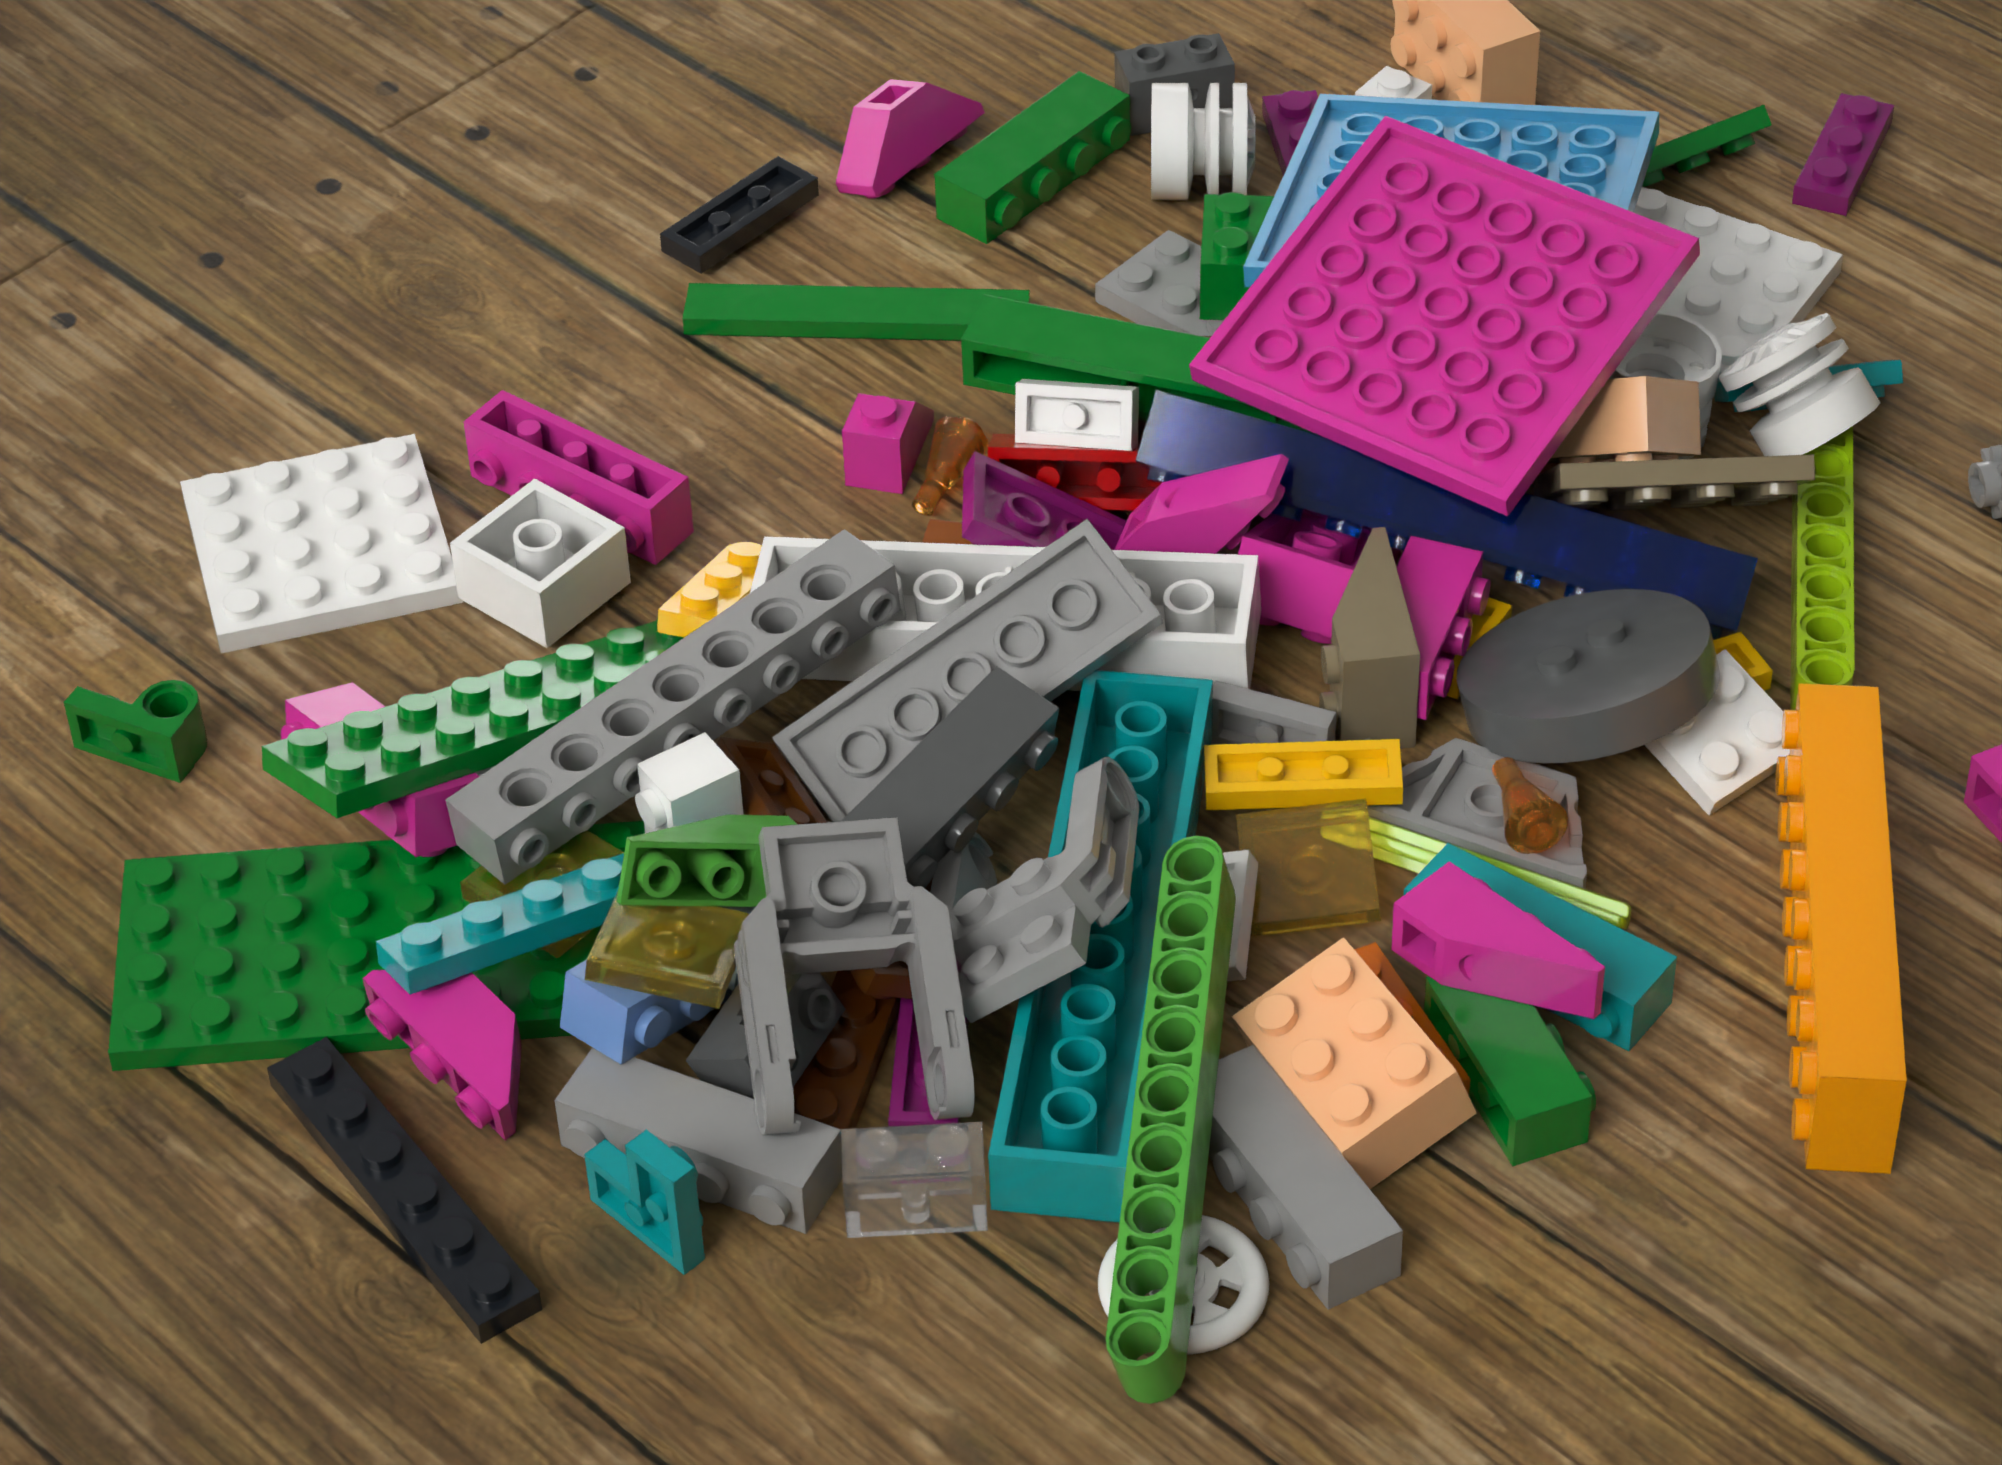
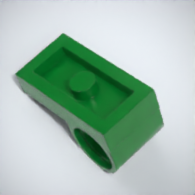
M167 680L153 684L143 691L133 704L124 702L117 697L103 695L79 686L63 702L74 748L181 783L190 773L207 748V735L198 693L192 685L185 681Z

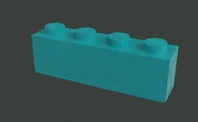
M1447 843L1404 888L1405 895L1450 861L1472 877L1483 880L1494 892L1522 911L1535 915L1546 927L1574 946L1588 951L1596 961L1605 966L1601 1014L1591 1019L1551 1009L1547 1010L1584 1028L1591 1035L1605 1039L1627 1051H1630L1672 1003L1677 956L1450 843Z

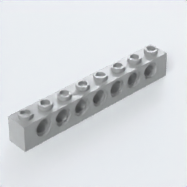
M842 530L445 799L456 845L504 885L527 869L536 866L544 857L579 833L588 830L596 821L640 792L638 763L704 732L712 740H715L730 728L738 726L746 717L778 695L787 692L795 683L827 661L836 658L844 649L876 627L885 624L893 615L901 611L895 565L847 530Z

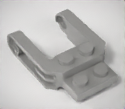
M1104 757L1075 774L1066 845L1060 854L1044 860L1042 858L1028 860L1018 867L1010 878L997 884L996 874L989 859V856L993 855V851L987 842L975 832L964 849L958 853L950 850L938 862L930 893L948 906L963 1010L970 1023L1086 964L1092 923L1095 921L1099 927L1108 925L1129 902L1139 802L1130 779L1114 759Z
M898 817L762 827L758 838L766 898H763L742 922L741 930L737 936L738 939L734 944L754 1104L760 1133L762 1135L798 1132L801 1126L800 1119L794 1120V1094L791 1069L796 1060L784 971L791 974L879 968L888 967L897 961H904L908 965L926 1094L931 1115L934 1120L971 1117L975 1098L974 1077L949 910L946 904L922 886L913 887L907 882Z

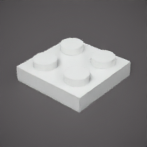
M1726 649L1716 655L1720 670V681L1714 696L1708 704L1681 727L1657 740L1645 744L1650 752L1709 816L1775 773L1778 756L1786 757L1790 753V749H1782L1783 711Z

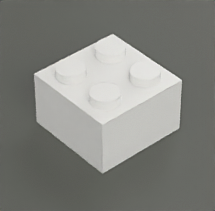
M533 479L450 542L458 598L545 648L550 647L631 583L625 527L537 479Z

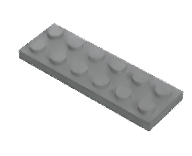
M1086 519L772 738L830 821L840 822L996 666L1051 702L1163 624V620L1157 608L1090 521Z

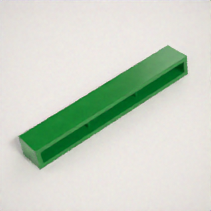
M984 294L961 338L963 385L1016 395V382L1022 379L1139 387V420L1401 471L1193 381L1189 364L1210 339L1208 337Z

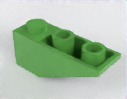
M727 814L627 837L616 902L619 905L756 907L763 898H766L758 838L761 828L798 824L789 816Z

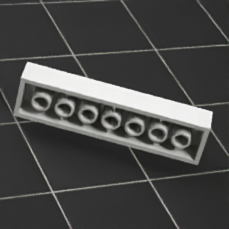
M764 537L750 593L829 539ZM861 540L895 565L901 611L893 615L885 624L870 631L844 649L836 658L827 661L803 679L854 681L1046 547ZM1112 550L1160 612L1163 624L1097 670L1213 680V684L1215 681H1220L1250 689L1261 615L1258 555ZM1083 679L1068 690L1081 691Z

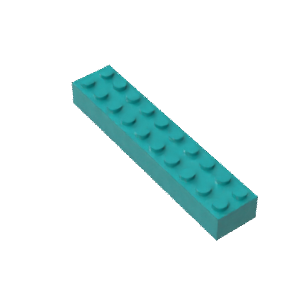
M1095 670L1083 679L1048 857L1056 856L1065 849L1075 774L1104 757L1114 759L1130 779L1139 802L1130 900L1108 925L1099 927L1095 921L1092 923L1086 964L1019 998L988 1153L991 1210L1120 1222L1162 864L1167 850L1174 843L1186 837L1196 836L1205 782L1204 745H1211L1213 680Z

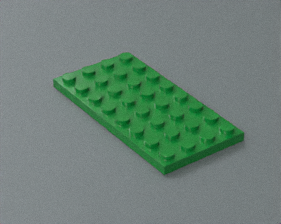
M644 821L594 824L588 830L579 833L544 857L539 864L527 869L505 885L458 845L448 848L446 852L438 856L415 857L393 839L127 859L124 861L108 1049L112 1071L286 1058L325 1037L329 1039L340 1054L410 1048L398 1035L392 1040L384 1037L372 1024L365 1012V1008L370 1004L362 978L372 970H384L378 964L377 940L400 933L409 925L423 922L428 923L462 911L471 903L490 901L521 890L530 882L549 880L580 869L592 860L608 859L625 852L627 837L645 833ZM650 908L472 973L515 1013L521 1040L573 1036L560 1028L566 971L649 925Z

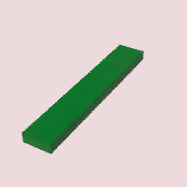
M689 283L682 318L684 335L961 341L984 294L1030 303V290Z

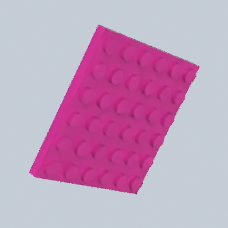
M1384 116L1189 364L1193 381L1508 516L1700 255L1699 238L1391 117Z

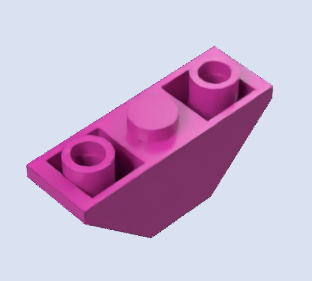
M890 79L853 107L835 182L840 193L864 195L869 199L886 195L894 189L895 182L910 170L927 164L932 158L931 154L947 142L962 137L968 130L967 126L985 113L982 103L930 83Z
M372 970L363 977V983L370 1004L365 1008V1012L376 1029L389 1040L394 1039L398 1035L412 1049L410 1052L412 1061L430 1082L437 1084L443 1079L458 1094L455 1097L457 1105L475 1126L482 1129L489 1124L505 1141L516 1132L522 1049L515 1013L472 972L411 995L385 970Z

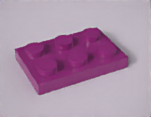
M976 451L963 470L962 538L969 540L974 545L1047 547L1088 519L1110 549L1115 550L1127 522L1120 517Z

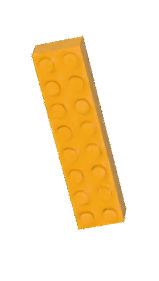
M1799 683L1796 709L1784 710L1782 749H1790V753L1786 757L1778 756L1776 765V795L1787 796L1788 801L1780 802L1778 841L1790 842V849H1782L1780 888L1792 890V897H1784L1782 935L1783 937H1791L1795 943V946L1787 945L1784 980L1785 986H1794V990H1797V996L1789 995L1787 1036L1796 1037L1800 1045L1791 1047L1789 1061L1790 1088H1799V1094H1802V1099L1794 1098L1792 1140L1804 1141L1805 1167L1808 1170L1891 1174L1907 1078L1879 687Z

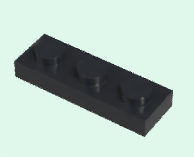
M777 156L661 232V251L702 274L819 196L818 177Z

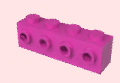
M501 390L463 422L471 476L478 479L484 485L492 486L512 496L533 479H537L625 527L627 553H632L654 565H657L694 532L688 476L504 390Z
M353 682L286 699V725L282 727L281 740L288 738V735L295 730L305 728L317 729L342 721L349 713L373 711L385 706ZM472 773L358 811V813L413 856H438L446 852L448 848L457 846L445 799L471 783L479 775Z

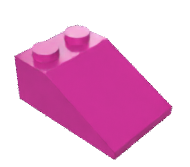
M1296 496L1245 533L1241 539L1238 555H1258L1261 595L1259 624L1275 626L1279 623L1302 629L1301 635L1311 641L1331 644L1333 615L1372 528H1386L1395 563L1408 541L1410 531Z

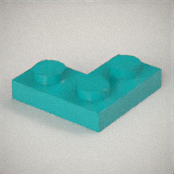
M647 1129L625 1145L626 1155L608 1140L604 1139L584 1154L590 1200L685 1275L705 1260L701 1228L704 1222L699 1210L696 1184L698 1172L695 1164L681 1148L677 1146L668 1147Z

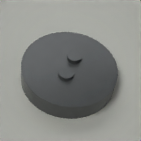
M1612 589L1560 598L1530 608L1503 621L1481 636L1467 650L1458 666L1456 678L1467 725L1472 737L1478 744L1486 747L1494 754L1517 761L1567 763L1622 753L1648 744L1681 727L1696 716L1712 699L1720 681V670L1709 621L1698 606L1682 597L1660 591Z

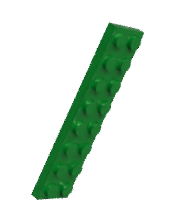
M658 618L656 621L634 628H617L609 631L606 637L584 644L563 645L556 650V653L531 661H513L506 664L502 670L480 677L459 678L453 681L449 687L427 694H409L401 697L398 703L377 710L349 713L342 721L317 729L305 728L295 730L288 735V738L262 746V768L265 772L335 818H340L496 766L679 642L683 637L657 632Z

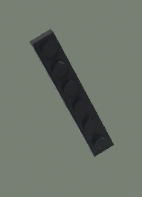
M327 1037L267 1067L271 1087L481 1344L542 1310L539 1290Z

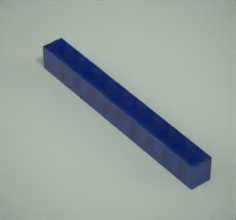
M1155 391L1135 460L1142 467L1149 468L1148 480L1161 484L1170 480L1283 454L1289 458L1280 484L1285 487V492L1270 515L1295 522L1301 521L1303 512L1326 518L1325 530L1355 539H1360L1362 529L1372 531V528L1385 527L1391 549L1400 552L1404 551L1411 536L1483 551V563L1506 569L1503 580L1539 590L1541 581L1546 580L1566 586L1563 597L1612 589H1644L1670 593L1692 602L1704 612L1709 621L1713 640L1721 638L1723 631L1737 632L1758 558L1527 493L1522 496L1511 513L1505 516L1325 437L1162 391Z

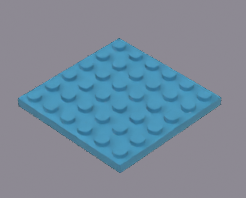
M1320 94L1243 266L1245 287H1251L1384 116L1391 117L1634 212L1659 135V112Z

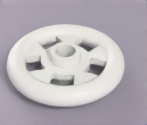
M1202 1215L1192 1305L1194 1320L1193 1325H1190L1187 1354L1212 1351L1226 1346L1243 1336L1261 1316L1269 1295L1270 1283L1267 1266L1256 1245L1237 1228L1224 1221ZM1160 1228L1154 1231L1153 1233L1161 1232L1166 1228ZM1117 1239L1106 1252L1098 1274L1099 1298L1107 1316L1109 1314ZM1210 1246L1221 1251L1229 1259L1220 1267H1216L1210 1259L1199 1253ZM1220 1286L1240 1292L1230 1309L1212 1303L1218 1294ZM1162 1289L1152 1290L1149 1294L1154 1295Z

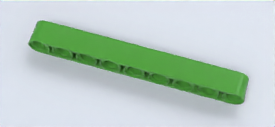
M1191 836L1177 841L1167 850L1162 864L1106 1331L1107 1351L1123 1389L1129 1397L1137 1402L1148 1404L1162 1402L1173 1396L1181 1387L1186 1371L1236 903L1235 889L1222 849L1216 841L1204 836ZM1172 1167L1171 1169H1169V1170H1167V1171H1162V1170H1164L1165 1168ZM1160 1228H1166L1161 1232L1153 1233L1154 1231ZM1162 1289L1154 1295L1144 1296L1152 1290ZM1155 1352L1154 1355L1147 1359L1136 1360L1145 1353Z

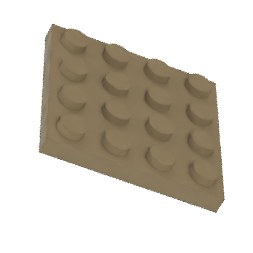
M1814 454L1562 463L1541 473L1533 481L1534 502L1549 501L1550 512L1586 511L1588 508H1593L1594 505H1601V502H1608V499H1610V510L1647 509V506H1655V503H1663V500H1670L1671 508L1707 507V504H1716V501H1724L1725 498H1731V506L1767 505L1768 502H1776L1778 499L1798 495V485L1815 480Z

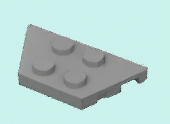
M1454 738L1433 750L1427 759L1411 762L1402 767L1403 805L1349 806V810L1586 889L1587 868L1586 864L1583 863V834L1581 817L1577 811L1578 790L1575 776L1532 762L1505 758L1490 752L1486 747Z

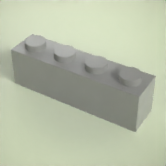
M1251 1045L1219 1059L1208 1156L1213 1161L1215 1173L1224 1189L1230 1193L1236 1191L1249 1208L1251 1219L1258 1233L1266 1240L1273 1239L1285 1254L1288 1267L1296 1282L1302 1288L1310 1287L1328 1310L1401 1276L1402 1228L1255 1046Z
M592 1047L554 1100L561 1146L570 1149L575 1154L585 1158L584 1154L606 1139L626 1155L625 1145L647 1129L668 1147L677 1146L691 1158L698 1172L696 1184L699 1199L709 1203L718 1202L754 1215L764 1223L782 1225L804 1234L808 1232L844 1176L841 1129L794 1113V1120L800 1119L801 1121L798 1132L762 1135L757 1123L753 1098L636 1057L623 1064H619Z

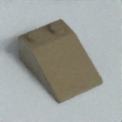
M1377 527L1372 528L1333 615L1331 645L1321 647L1322 673L1325 684H1330V692L1320 693L1319 705L1320 708L1336 712V741L1364 740L1370 738V740L1400 739V749L1413 748L1416 744L1420 652L1386 528Z

